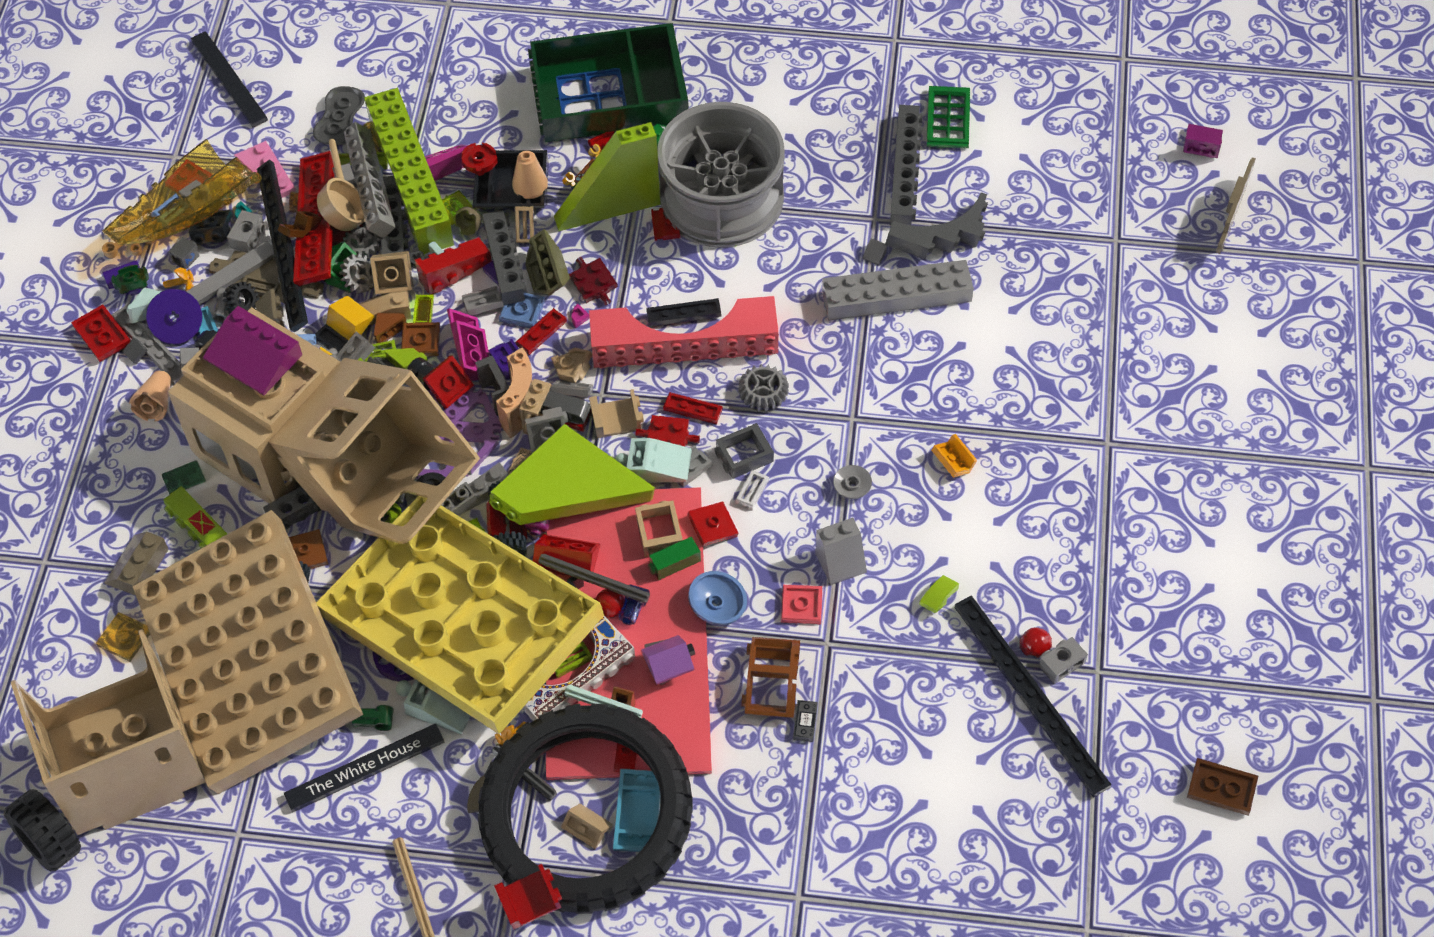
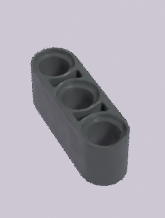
M549 390L539 413L543 414V410L561 406L562 412L566 411L568 422L581 425L584 424L591 405L585 400Z

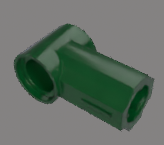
M378 705L376 708H361L363 715L352 721L353 727H374L379 731H389L392 729L394 708L388 705Z

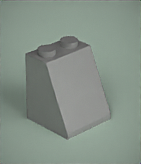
M854 518L816 530L815 554L830 586L867 573L862 537Z

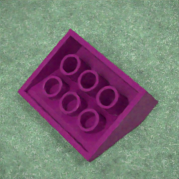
M237 306L224 320L203 358L264 396L302 356V352L297 340Z

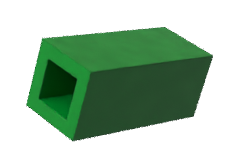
M691 536L649 555L650 563L648 568L652 575L655 574L658 580H661L700 562L701 551Z

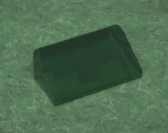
M197 460L161 474L169 495L181 486L186 490L206 482Z

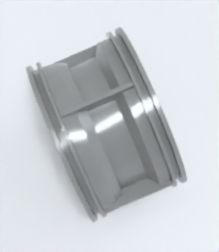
M710 102L694 106L677 115L666 126L658 143L660 203L664 216L670 220L671 226L675 230L676 227L680 230L682 237L703 246L718 248L735 247L758 239L773 227L782 212L784 203L783 170L785 148L782 135L777 126L760 111L733 102ZM694 160L697 163L696 168L685 166ZM752 161L762 167L747 169Z

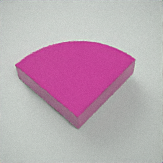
M579 304L573 308L571 318L574 327L577 328L590 319V317Z

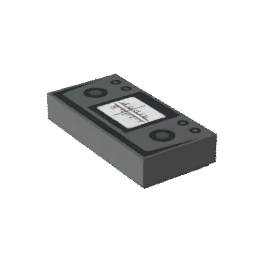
M797 700L793 740L814 741L818 702Z

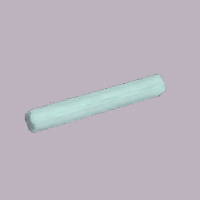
M567 685L565 688V696L590 705L592 703L606 704L608 707H620L631 711L640 718L643 715L641 709L573 685Z

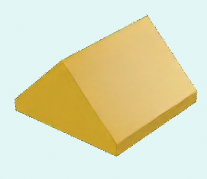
M347 295L329 305L326 324L349 340L356 331L362 335L375 316Z

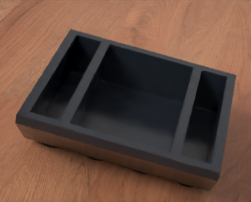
M495 150L497 156L495 167L485 172L482 176L475 174L473 209L515 208V206L545 208L547 205V189L537 198L525 199L523 196L515 194L512 187L517 157L522 151H531L535 154L548 180L549 161L547 150Z

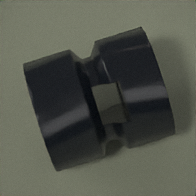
M421 357L416 358L409 364L407 369L414 373L426 390H430L423 378L436 366Z

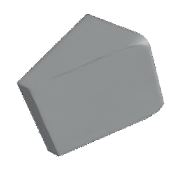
M871 238L863 259L879 265L887 252V246L885 243Z

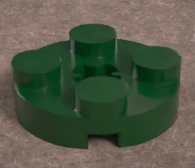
M130 265L118 270V275L116 277L113 275L111 278L114 288L120 294H126L131 290L147 287L149 274L146 267L138 268V265Z

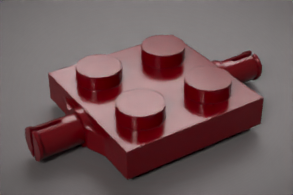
M582 257L577 258L576 263L580 268L570 273L569 277L586 304L601 298L604 305L610 304L611 300L607 294L617 288L618 284L601 258L588 264L585 263Z

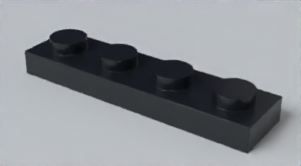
M719 298L646 308L649 327L722 317Z

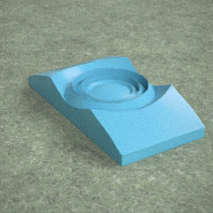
M620 769L613 851L640 852L653 834L659 817L660 791L652 771Z

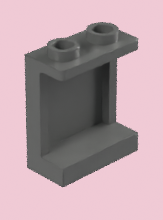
M490 356L475 362L481 388L493 385L495 392L491 393L494 411L498 416L496 400L501 398L509 387L494 357Z

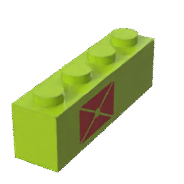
M182 486L163 499L166 506L164 508L165 512L169 517L174 516L176 518L177 525L181 529L185 528L188 531L187 534L192 541L197 540L200 543L198 544L200 549L228 534Z

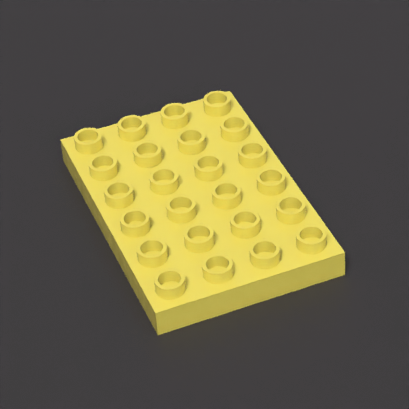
M418 496L392 524L398 526L406 525L426 502L427 498ZM440 506L419 532L407 543L400 544L378 537L316 602L322 618L497 734H500L604 616L600 602L443 506Z

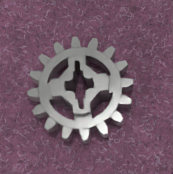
M363 224V227H356L350 233H345L346 237L343 238V242L355 253H360L361 258L366 255L367 259H369V255H376L375 251H381V237L368 231L366 224Z
M360 253L357 255L352 254L343 260L344 263L340 265L343 270L339 274L343 275V278L340 280L346 282L345 287L350 286V291L356 290L357 294L365 293L374 288L371 261H367L366 255L361 258Z

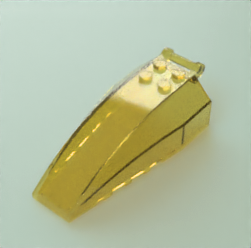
M205 139L164 173L165 177L159 183L154 182L151 185L152 189L146 195L141 194L138 197L139 202L133 207L129 205L102 232L119 245L144 243L177 234L197 225L215 214L225 205L230 204L235 197L244 193L250 185L259 183L261 175L250 171L240 162L238 157L225 164L218 157L209 141ZM195 180L202 183L191 190L192 193L182 199L178 192ZM175 193L180 197L166 208L160 210V215L157 217L151 216L155 209Z

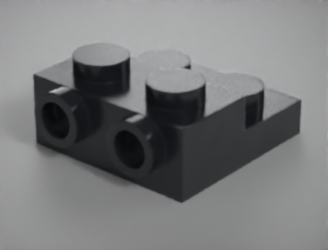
M231 209L197 213L188 231L191 240L197 245L227 240V236L231 231L229 222L233 216Z

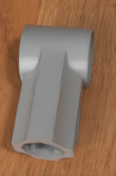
M219 288L217 292V304L213 313V319L219 323H223L230 314L228 312L230 308H225L227 302L223 303V299H226V297H223V293H226V288ZM240 292L237 294L238 302L240 300Z

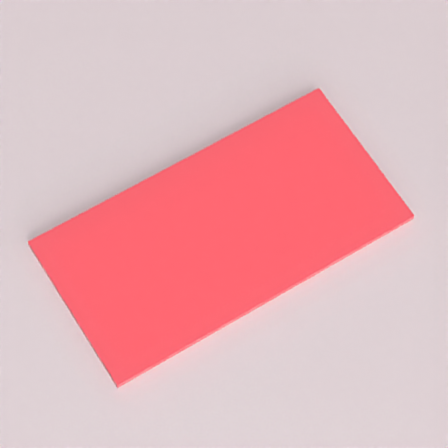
M701 487L655 489L653 499L649 502L550 519L547 535L600 543L594 573L650 593L647 603L624 596L626 604L623 612L613 618H607L632 644L635 650V657L630 664L622 666L613 677H608L600 687L592 689L590 692L611 699L614 686L634 691L635 708L643 711L641 718H645L654 724L672 742L683 760L688 775L712 774L706 622L694 613L688 600V592L693 580L704 573L703 546L687 515L688 511L702 507ZM661 501H674L682 539L685 540L692 536L701 551V561L658 580L655 574L652 575L648 568L650 563L649 557L644 556L635 508L645 504H657ZM671 514L643 519L647 540L675 535ZM549 569V572H551L552 574L556 575L564 581H567L570 577H572L567 574H559L556 570ZM584 581V586L579 590L596 599L598 593L605 588ZM588 633L582 641L591 655L594 656L595 645ZM679 635L686 642V645L691 643L694 647L695 655L690 656L694 670L673 678L663 685H656L641 649L645 648V644L666 640ZM581 649V650L575 652V653L572 654V655L574 656V655L578 654L579 652L583 651V649ZM591 661L560 678H557L554 672L546 681V685H558L571 681L584 672ZM577 701L573 704H580V706L590 705L582 701ZM585 738L572 740L553 747L546 752V780L620 777L619 772H614L617 743L605 739ZM637 754L635 770L652 771Z

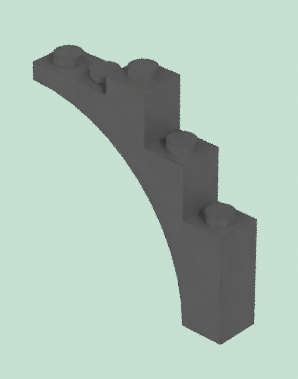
M981 192L977 201L966 213L947 223L932 226H914L893 221L885 245L925 260L928 253L932 254L933 248L951 253L953 247L957 248L959 241L976 247L978 241L983 240L986 232L983 231L985 223L982 222L983 215L980 214L986 211L988 202H985L987 194Z

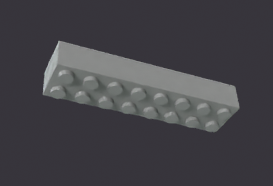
M967 260L822 278V295L828 321L972 302L974 291Z

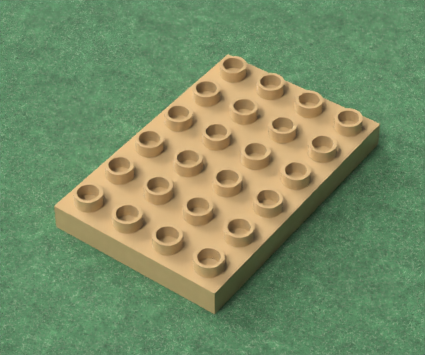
M272 510L133 586L208 788L217 794L363 715L282 520Z

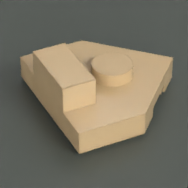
M573 348L564 355H556L551 358L559 379L576 383L577 380L582 381L590 369L589 361L592 353L588 350Z

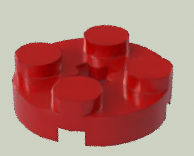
M472 143L462 151L461 160L463 167L478 176L484 175L485 172L490 171L497 164L496 151L487 143H482V145Z

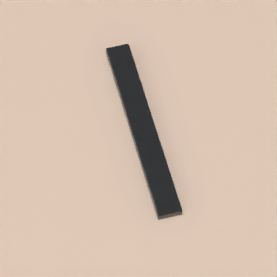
M205 31L192 37V43L252 128L268 121L263 110L208 33Z

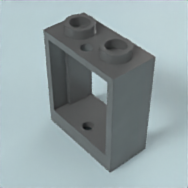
M757 423L716 440L715 454L718 459L721 458L725 472L729 473L732 479L774 462V451ZM752 438L760 453L734 463L726 448Z

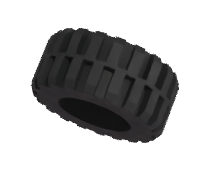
M28 790L5 808L4 817L25 848L45 869L57 871L80 852V841L71 829V826L58 812L56 807L38 790Z

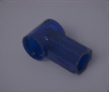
M632 584L629 585V586H632V587H635V588H637V589H640V590H643V591H645V592L650 593V590H648V589H645V588H642V587H639V586H635V585H632ZM625 596L624 605L618 616L619 620L627 625H635L642 606L645 607L646 603Z

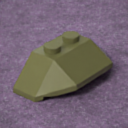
M543 229L530 238L525 266L533 292L550 296L562 288L569 281L570 277L560 248L548 232Z

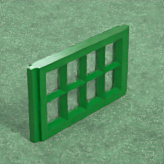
M929 86L927 146L969 148L970 88Z

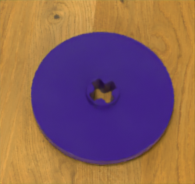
M168 289L160 292L151 300L147 308L146 319L150 331L156 338L169 344H181L189 341L198 333L202 325L203 314L199 302L193 295L180 289ZM174 311L176 314H179V318H176L175 322L174 319H170V315H173Z

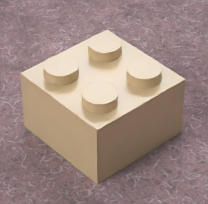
M409 251L372 255L370 261L375 294L408 291L414 288Z

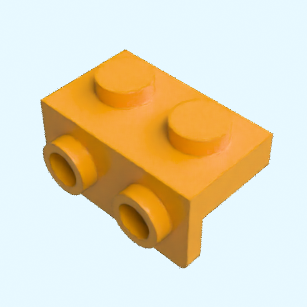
M953 434L948 442L934 445L931 450L953 478L969 474L977 462V459L956 434Z

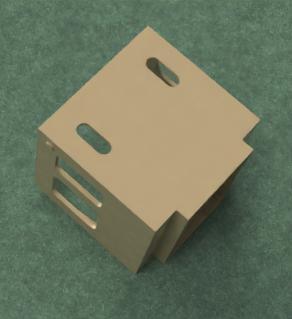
M251 307L248 312L299 342L302 356L263 396L204 360L203 357L216 336L215 334L181 369L184 376L168 391V394L192 452L202 461L267 503H271L301 485L291 474L287 483H284L281 473L285 467L276 458L278 453L268 442L336 368L340 361ZM196 430L221 446L228 465L208 453L202 447ZM236 456L254 468L260 486L242 473Z
M344 358L268 442L278 453L276 458L320 509L328 511L341 527L400 544L409 542L419 532L480 459L411 370ZM440 437L449 438L453 442L444 441ZM430 462L453 466V470L437 486L414 481ZM404 493L427 498L426 502L404 526L380 521L384 514Z
M143 629L138 632L147 665L144 671L53 708H43L16 680L11 681V686L42 776V782L77 835L101 825L105 830L182 799L185 797L184 791L206 782L167 677ZM31 720L36 728L40 742L35 735Z

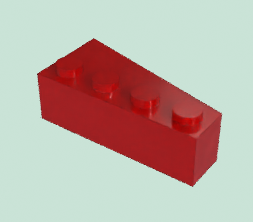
M478 237L459 244L455 249L450 247L444 249V253L438 255L432 253L428 255L427 259H415L419 282L431 296L449 285L457 283L460 279L473 274V272L490 263L492 259L490 250Z

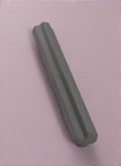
M496 744L493 747L492 753L497 756V751L502 745ZM528 768L522 778L550 801L553 800L557 795L556 790L531 769Z

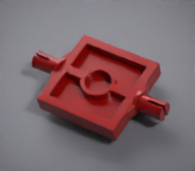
M652 415L648 429L636 428L635 436L652 438L684 447L687 446L688 442L700 443V435H689V419Z

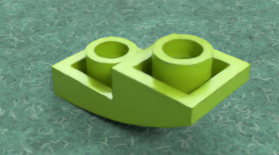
M942 575L919 601V605L933 613H937L946 605L947 598L959 589V583Z

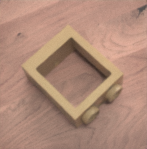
M661 501L657 504H645L635 508L645 557H649V555L683 540L674 501ZM671 514L675 535L647 540L643 519Z

